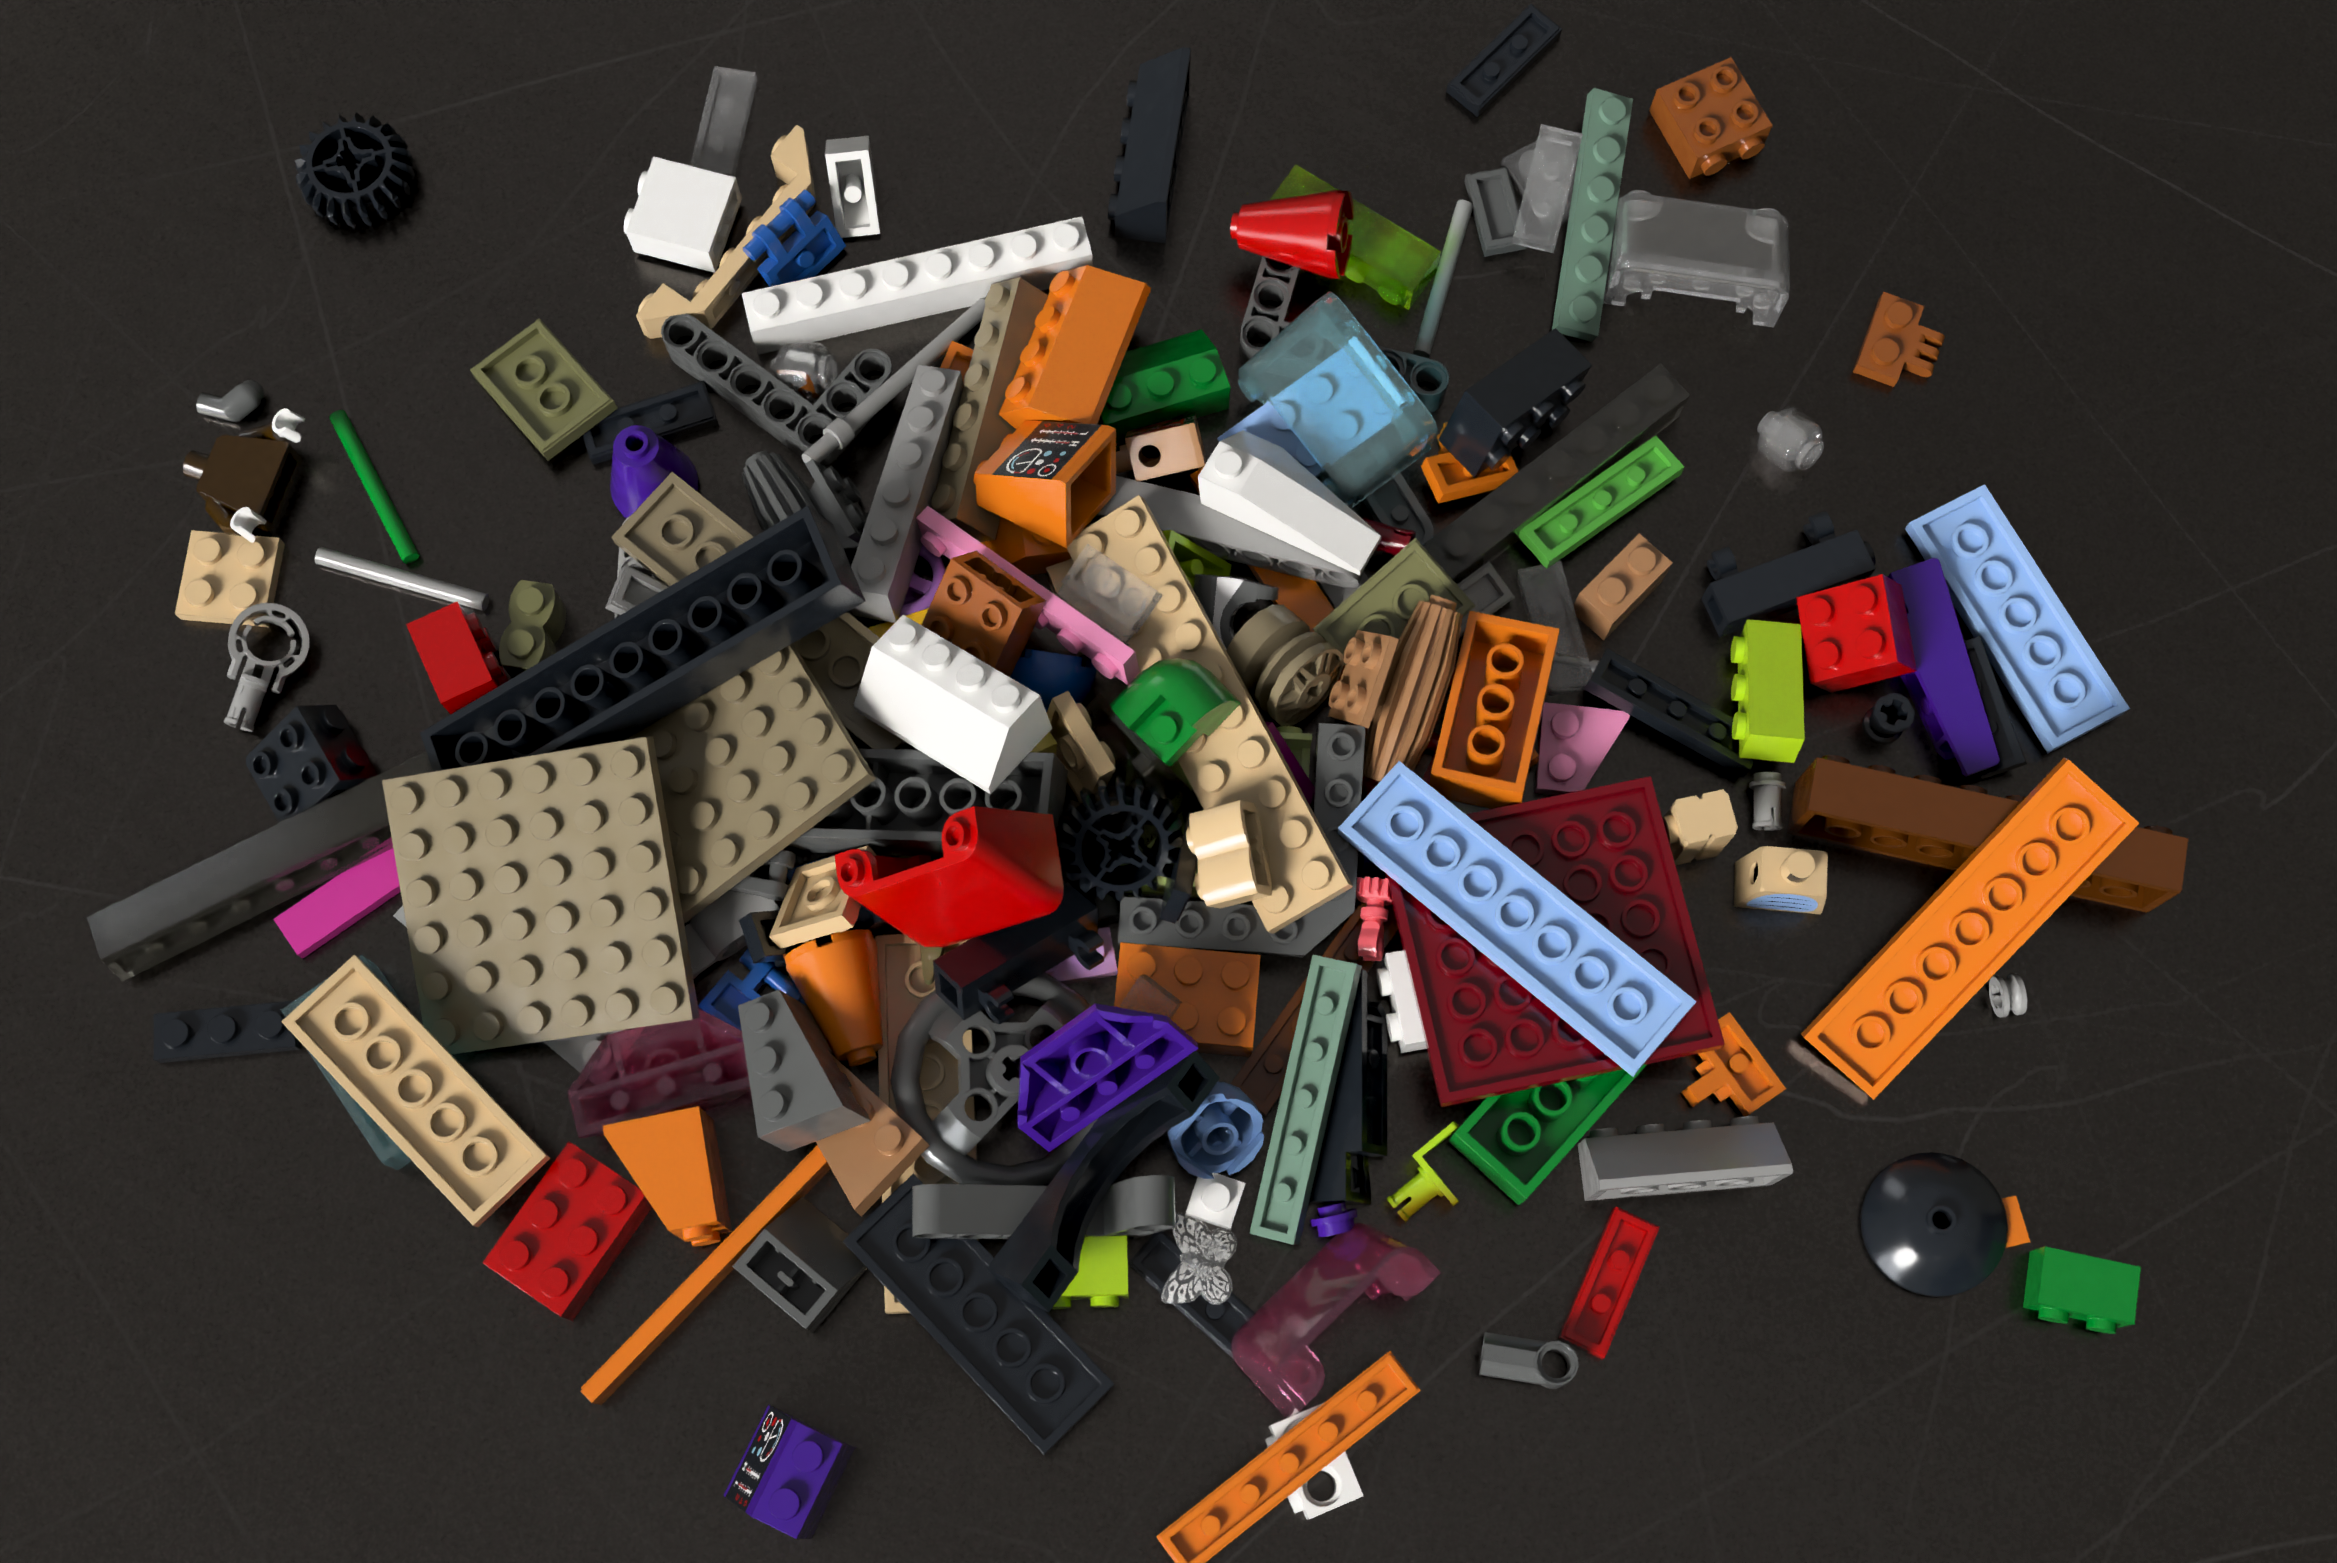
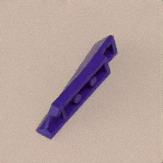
M1931 558L1890 573L1888 577L1902 585L1917 668L1916 672L1901 675V678L1936 752L1945 760L1956 758L1962 775L1965 777L1994 767L2000 762V758L1940 561L1937 558Z

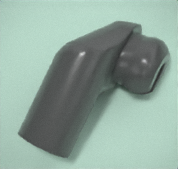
M246 380L234 387L223 397L202 392L197 399L196 409L199 414L238 422L261 404L264 390L257 381Z

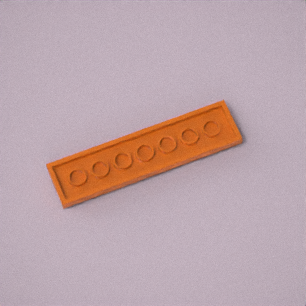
M2063 758L1811 1022L1801 1035L1874 1100L2134 830L2139 822L2069 759Z

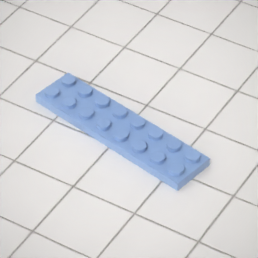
M1400 761L1397 762L1338 828V834L1632 1077H1634L1696 1003L1691 996Z

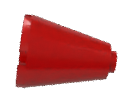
M1333 190L1243 204L1239 213L1234 212L1232 215L1230 235L1232 239H1237L1238 247L1242 250L1330 279H1341L1340 276H1344L1346 273L1352 247L1353 235L1348 234V220H1354L1353 198L1350 191Z

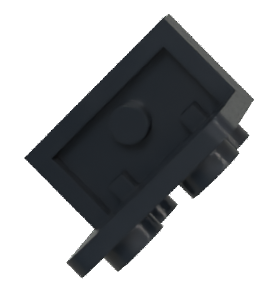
M337 705L296 706L246 757V765L281 827L285 830L299 827L334 791L369 788L379 778L369 762L367 753L361 748L348 726L346 717L340 712Z

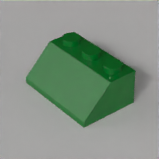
M1200 329L1127 351L1097 424L1109 425L1115 428L1117 443L1125 440L1126 433L1133 429L1195 413L1196 418L1229 409L1231 387L1217 348L1204 331Z

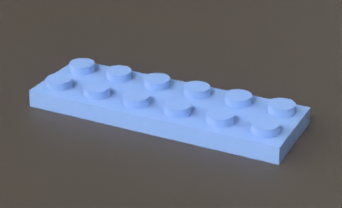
M1985 484L1909 522L1905 530L1924 560L1937 558L1940 561L1954 607L1973 637H1981L1990 664L2047 753L2123 715L2130 709Z

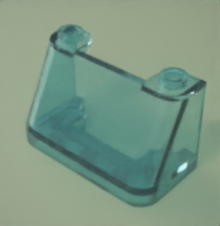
M1330 291L1310 305L1239 369L1238 376L1240 379L1238 384L1245 396L1251 402L1258 399L1263 404L1271 403L1322 468L1320 472L1323 480L1322 483L1349 508H1353L1428 453L1438 432L1436 422L1426 406L1345 304Z

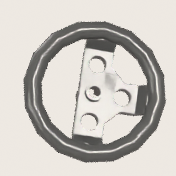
M1044 972L1012 992L1013 995L1037 999L1044 1004L1027 1022H1007L999 1025L993 1023L981 1011L963 1020L934 990L922 998L898 1035L890 1079L898 1116L930 1145L921 1154L926 1163L959 1184L1048 1186L1097 1121V1119L1041 1159L1008 1166L975 1160L967 1155L1018 1101L1020 1057L1033 1048L1030 1043L1031 1031L1045 1029L1053 1034L1091 1007L1084 996L1048 973ZM972 1029L983 1032L988 1039L987 1050L979 1054L969 1052L963 1044V1034ZM930 1038L940 1043L958 1060L959 1093L933 1121L927 1114L919 1080L925 1046ZM1006 1068L1013 1070L1016 1074V1077L1010 1081L1006 1080L1003 1076ZM972 1096L984 1098L990 1106L989 1117L983 1121H975L969 1118L964 1107L966 1099Z

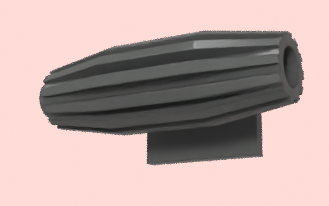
M760 451L750 456L745 462L744 472H741V477L761 529L765 531L804 507L810 506L833 524L851 566L852 564L846 550L857 549L869 512L864 514L859 506L858 501L862 499V496L849 477L842 479L832 466L826 468L811 459L805 463L815 480L813 486L809 489L780 454H769L768 451ZM852 610L848 611L849 614L853 615Z

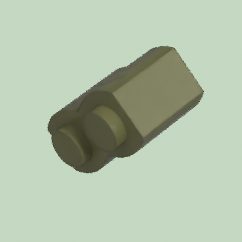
M520 580L511 594L509 601L511 623L505 629L499 645L500 662L511 678L516 677L557 653L555 643L560 638L565 627L566 608L552 584Z

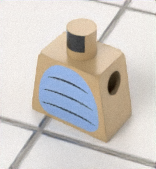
M1773 846L1757 848L1735 862L1733 907L1821 914L1827 897L1828 853L1818 850ZM1754 873H1758L1757 879L1754 883Z

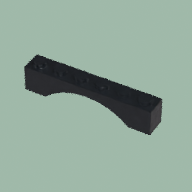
M1197 1051L1188 1055L1103 1114L1094 1123L987 1267L1014 1296L1047 1312H1050L1079 1271L1080 1253L1087 1229L1098 1205L1112 1183L1127 1165L1151 1142L1175 1125L1193 1116L1220 1079Z

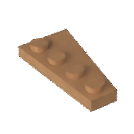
M832 1055L839 1070L847 1076L852 1085L849 1088L859 1106L865 1109L871 1121L818 1140L816 1143L853 1209L862 1217L930 1145Z

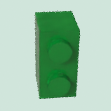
M2046 1246L2032 1250L2029 1254L2023 1308L2039 1311L2038 1318L2041 1320L2067 1324L2069 1318L2087 1321L2086 1329L2116 1334L2117 1328L2135 1324L2141 1267Z

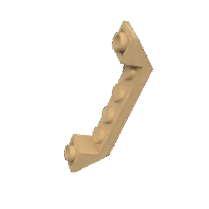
M796 125L788 135L781 136L775 143L770 155L776 177L786 184L778 189L773 198L772 205L763 216H757L752 220L747 228L746 236L737 247L730 248L723 255L719 268L709 280H703L697 286L691 302L664 283L655 293H650L643 299L636 317L644 335L650 339L662 337L661 329L665 320L670 316L689 314L712 330L759 273L757 268L769 257L764 252L753 261L745 254L743 247L753 239L752 232L761 224L766 226L781 212L779 207L788 198L795 199L804 189L810 192L816 200L809 149L803 128ZM816 203L806 212V214H808L812 210ZM793 225L778 238L781 244L795 230Z

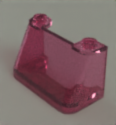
M1355 1223L1351 1231L1337 1234L1237 1330L1231 1341L1232 1357L1241 1370L1286 1418H1289L1300 1412L1323 1387L1325 1378L1323 1365L1307 1346L1363 1292L1372 1300L1383 1294L1392 1293L1402 1297L1407 1302L1413 1296L1423 1291L1441 1272L1417 1249L1370 1225Z

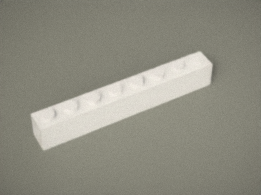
M1081 216L742 293L750 332L759 355L970 307L980 298H986L991 284L1021 277L1039 290L1049 289L1050 283L1057 273L1085 265L1093 267V255Z

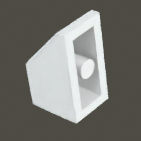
M869 136L826 140L825 157L837 232L841 238L880 234Z

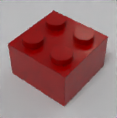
M1884 574L1796 597L1811 684L1832 693L1917 671L1901 584Z
M458 601L406 624L439 701L450 715L510 680L507 671L503 666L499 665L494 655L497 652V648L487 628L482 627L475 612L467 615Z

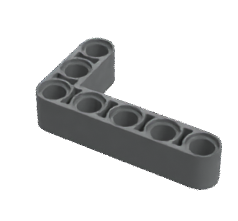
M1262 256L1241 326L1239 356L1241 361L1251 369L1298 381L1355 339L1287 322L1299 283L1300 268L1289 265L1290 269L1277 270L1273 265L1281 262ZM1265 301H1274L1278 303L1280 306L1274 309H1268L1266 307H1263L1261 303ZM1253 339H1263L1269 344L1264 347H1255L1249 342ZM1368 343L1387 372L1392 373L1395 377L1393 379L1413 407L1411 411L1431 413L1442 406L1449 384V374L1442 363L1433 359ZM1301 349L1309 352L1310 356L1298 358L1291 352ZM1429 382L1434 384L1437 389L1425 391L1418 384Z
M686 313L671 315L665 320L661 329L664 344L670 358L676 365L699 382L704 381L707 388L801 458V455L813 445L808 443L813 436L823 435V429L836 418L843 419L851 412L837 411L840 405L853 403L857 407L894 374L890 358L885 352L871 348L863 350L856 355L812 405L695 317ZM681 337H693L687 344H676L677 340ZM716 361H726L722 368L716 370L709 369V366ZM873 371L884 373L882 377L876 380L865 379V376ZM747 386H760L759 390L753 394L742 393L743 389ZM780 411H794L793 415L787 419L775 418ZM872 417L865 424H863L857 431L854 432L855 437L872 419ZM849 444L842 450L835 449L819 464L823 466L831 464Z
M1166 1175L1137 1176L1112 1184L1098 1205L1085 1237L1127 1235V1240L1175 1228L1174 1177ZM922 1184L913 1186L912 1237L1009 1239L1048 1186Z

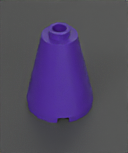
M633 425L623 429L616 436L613 445L610 491L615 506L625 518L631 516L671 472L675 473L693 489L698 490L697 470L691 459L660 435L641 425Z

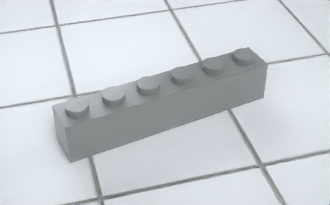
M918 364L851 565L865 598V602L851 609L856 617L895 623L899 619L922 547L920 540L922 534L916 517L927 506L932 507V496L937 488L943 466L942 458L947 450L954 425L953 417L958 409L964 388L961 371Z

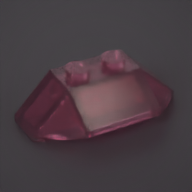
M698 1009L700 1017L694 1020L626 1029L606 1035L585 1065L578 1079L573 1082L567 1091L578 1137L603 1136V1125L697 1106L705 1111L728 1104L750 1092L742 1031Z

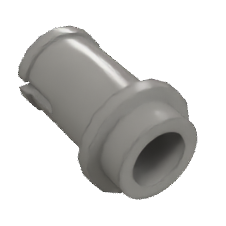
M1755 773L1754 781L1749 783V788L1754 790V823L1752 828L1762 830V827H1764V831L1780 830L1783 828L1782 790L1786 789V783L1782 781L1781 773Z

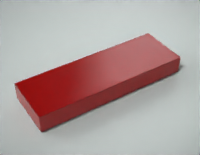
M1617 1206L1613 1208L1558 1339L1600 1359L1605 1358L1660 1226Z

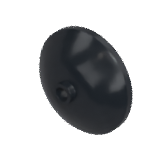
M1934 1152L1918 1153L1906 1156L1892 1163L1870 1185L1861 1210L1862 1236L1871 1259L1879 1270L1892 1282L1916 1294L1944 1297L1972 1289L1994 1271L2006 1247L2008 1237L2007 1215L1998 1191L1979 1169L1952 1155ZM1935 1212H1941L1947 1217L1948 1226L1946 1229H1939L1933 1224L1932 1217Z

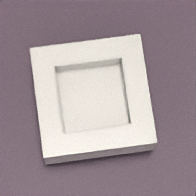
M1212 1173L1214 1179L1197 1177L1185 1215L1230 1230L1246 1183L1218 1173Z

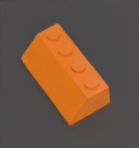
M1089 265L1057 273L1050 283V292L1044 307L1035 319V328L1028 345L1021 352L1020 364L1013 381L1006 388L1005 400L999 415L1016 430L1025 420L1097 424L1151 287L1144 282Z

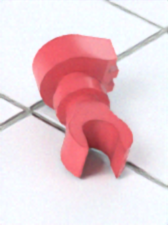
M1357 877L1356 897L1360 902L1366 903V907L1361 908L1360 918L1364 922L1362 923L1358 939V956H1363V961H1382L1384 953L1383 922L1388 921L1389 911L1384 909V907L1392 905L1388 879Z

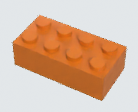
M1469 611L1430 776V786L1447 800L1489 809L1523 802L1556 654L1559 628Z

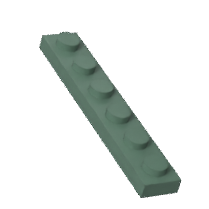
M1593 88L1587 94L1552 330L1556 328L1561 334L1590 342L1599 335L1633 103L1632 98Z
M1312 955L1249 1234L1291 1245H1300L1361 974V965Z

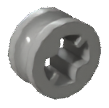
M2017 973L2009 974L2006 980L1999 975L1991 977L1989 981V997L1995 1014L2000 1018L2008 1016L2010 1011L2015 1015H2023L2027 1010V993L2020 975Z

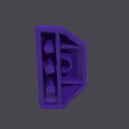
M1095 1003L1020 1057L1018 1128L1050 1152L1196 1051L1198 1044L1165 1015Z

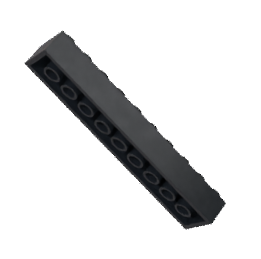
M806 506L420 732L433 772L623 741L865 602V598L833 524L810 506Z

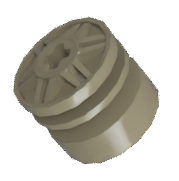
M1271 605L1260 610L1236 633L1226 650L1250 696L1255 698V704L1265 713H1268L1281 726H1293L1317 710L1330 695L1334 684L1340 678L1344 666L1343 654L1320 634L1310 632V627L1284 605Z

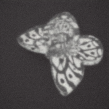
M1176 1213V1227L1172 1228L1177 1245L1183 1253L1180 1255L1182 1262L1167 1279L1163 1287L1161 1299L1167 1304H1184L1196 1300L1201 1294L1210 1304L1220 1305L1227 1301L1233 1290L1230 1274L1224 1269V1265L1236 1251L1238 1245L1237 1237L1230 1229L1216 1228L1209 1231L1207 1225L1202 1221L1182 1213Z

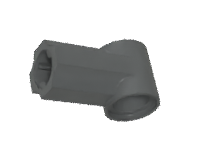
M1488 1332L1484 1333L1479 1375L1539 1384L1549 1389H1556L1569 1383L1577 1373L1579 1367L1578 1357L1574 1349L1561 1341L1544 1342ZM1556 1352L1564 1357L1567 1363V1371L1563 1377L1552 1378L1544 1372L1542 1359L1546 1353Z

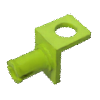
M1455 1121L1412 1155L1420 1165L1417 1168L1419 1173L1394 1194L1386 1198L1393 1208L1399 1206L1408 1197L1412 1198L1409 1203L1397 1212L1405 1222L1437 1195L1441 1198L1445 1195L1453 1206L1460 1202L1424 1158L1459 1128Z

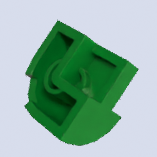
M1172 658L1159 660L1143 670L1110 706L1127 728L1134 731L1165 764L1171 767L1203 733L1210 736L1241 702L1205 667L1194 660Z

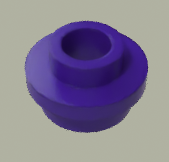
M1338 1202L1317 1207L1319 1216L1310 1219L1311 1226H1317L1319 1237H1326L1356 1229L1354 1217H1357L1358 1213L1356 1208L1347 1209L1345 1202Z

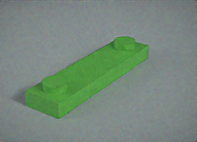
M1655 435L1520 530L1518 537L1541 564L1548 569L1679 477L1683 472L1684 466Z

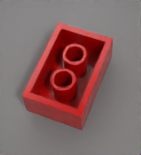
M568 1141L487 1255L483 1264L560 1317L573 1321L652 1206L640 1188Z

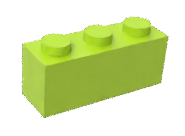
M1747 619L1741 636H1734L1731 645V663H1738V674L1734 675L1731 687L1732 701H1738V712H1735L1732 722V739L1739 740V758L1794 763L1805 740L1801 624Z

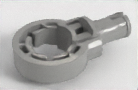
M260 603L245 609L236 617L229 631L228 650L232 661L226 676L235 680L242 660L246 659L247 661L224 723L236 728L240 714L244 710L246 713L240 730L253 732L254 724L273 671L277 669L278 674L271 692L280 694L286 678L299 670L309 650V634L303 620L293 610L276 603ZM266 613L267 616L254 619L253 623L255 626H259L262 623L276 624L287 632V636L293 637L295 633L288 624V622H291L300 635L301 651L299 655H293L296 640H291L290 650L285 657L276 661H264L255 657L247 647L246 638L251 632L252 626L249 624L246 626L242 638L237 635L240 626L249 618ZM272 614H277L284 618H279L277 616H273ZM236 643L241 644L242 652H238ZM288 661H293V663L289 667L283 666ZM255 668L263 670L261 679L252 676Z

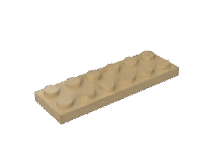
M353 955L281 1021L473 1226L478 1228L550 1159L539 1145L356 955Z

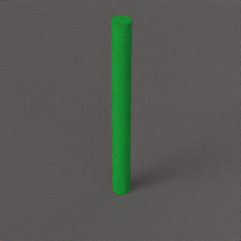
M337 410L333 412L329 419L401 560L405 564L416 561L420 555L346 411Z

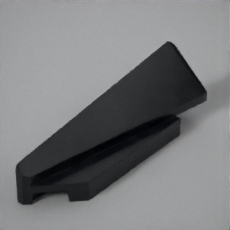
M1361 969L1309 1203L1330 1204L1345 1202V1204L1371 1205L1368 1156H1387L1386 1012L1381 1002H1370L1367 996L1368 974L1363 969Z

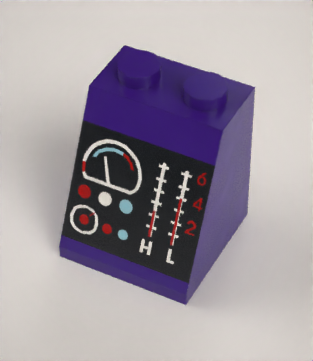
M768 1405L723 1496L749 1516L795 1539H812L856 1447Z

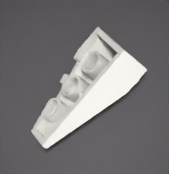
M1244 430L1221 440L1198 475L1201 504L1359 576L1381 541L1379 533L1284 448Z

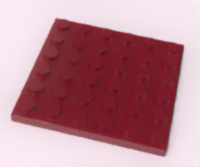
M1651 776L1466 814L1696 1001L1691 1010L1644 1065L1723 1048L1725 1045ZM1386 874L1441 1107L1623 1069Z

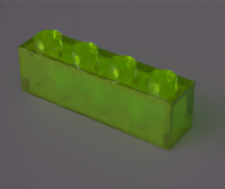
M1295 165L1270 200L1338 189L1300 166ZM1353 199L1354 220H1348V234L1353 235L1345 276L1354 282H1364L1374 288L1388 303L1393 305L1400 304L1410 310L1437 272L1441 251Z

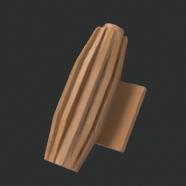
M1435 595L1430 596L1429 602L1419 601L1399 639L1357 630L1355 637L1349 640L1344 651L1343 660L1346 664L1341 679L1334 684L1330 692L1329 706L1331 709L1328 716L1368 728L1363 761L1364 777L1380 782L1398 761L1414 772L1431 740L1455 668L1463 618L1462 614L1455 612L1456 602Z

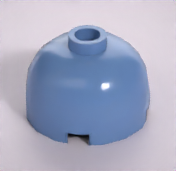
M1221 1081L1215 1084L1193 1116L1167 1131L1172 1151L1178 1163L1189 1174L1203 1179H1214L1212 1173H1220L1227 1170L1229 1175L1239 1172L1254 1160L1264 1141V1135L1261 1131L1263 1118L1257 1106L1239 1087Z

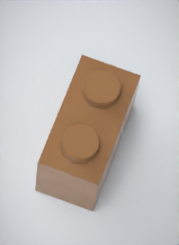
M1639 533L1579 593L1571 612L1604 641L1663 582L1673 562Z

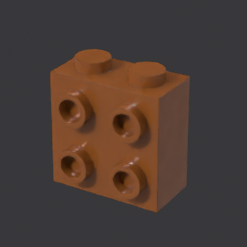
M1732 57L1657 89L1649 110L1689 179L1703 173L1706 176L1715 174L1724 168L1728 162L1739 157L1749 159L1755 156L1765 147L1766 139L1773 126Z
M976 550L951 558L922 622V626L1009 677L1024 650L1046 600Z

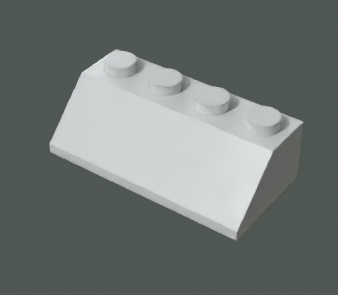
M902 615L872 646L854 703V708L858 713L989 794H992L1052 729L1039 694L905 615Z

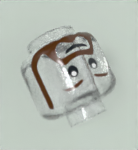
M790 342L784 344L779 350L777 357L772 359L770 374L804 399L818 400L839 376V366L836 357L821 343Z

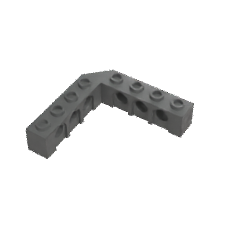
M1319 723L1316 730L1315 757H1317L1315 788L1312 795V803H1314L1313 813L1353 885L1351 889L1274 934L1267 931L1254 905L1237 904L1220 909L1208 907L1205 902L1188 901L1179 921H1176L1174 924L1159 919L1163 899H1138L1137 897L1124 896L1120 903L1118 945L1120 946V942L1303 958L1355 912L1358 850L1338 834V828L1361 803L1365 727Z

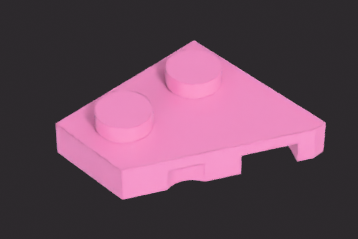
M1545 702L1539 726L1537 751L1539 760L1536 764L1534 793L1557 796L1585 790L1626 725L1630 715L1621 710Z

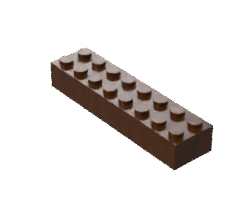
M1825 755L1822 758L1817 757L1795 782L1787 834L1956 871L2026 797L2009 795L2002 798L1988 795V791L1979 786L1963 785L1956 788L1941 784L1942 781L1933 776L1917 775L1911 778L1897 775L1893 768L1887 766L1871 765L1865 768L1851 765L1847 758L1841 756ZM2162 826L2135 827L2070 896L2148 913L2182 892L2189 838L2172 835L2173 831Z

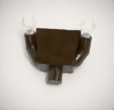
M284 408L276 413L272 423L238 432L235 436H219L210 455L193 450L186 455L183 463V473L185 476L199 479L197 492L206 501V512L225 534L243 536L251 543L256 539V536L252 534L254 528L272 535L303 461L286 441L300 442L302 435L294 430L299 423L305 422L304 417Z

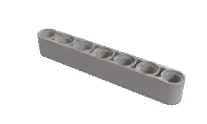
M1116 476V494L1087 525L1089 527L1140 495L1147 502L1162 531L1173 530L1221 559L1343 588L1358 587L1363 574L1362 572L1359 576L1201 504L1200 495Z

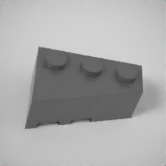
M776 990L738 1005L758 1138L789 1152L871 1121L865 1109L859 1106L849 1088L852 1085L847 1076L839 1070L831 1055L832 1049L805 1004L781 990Z

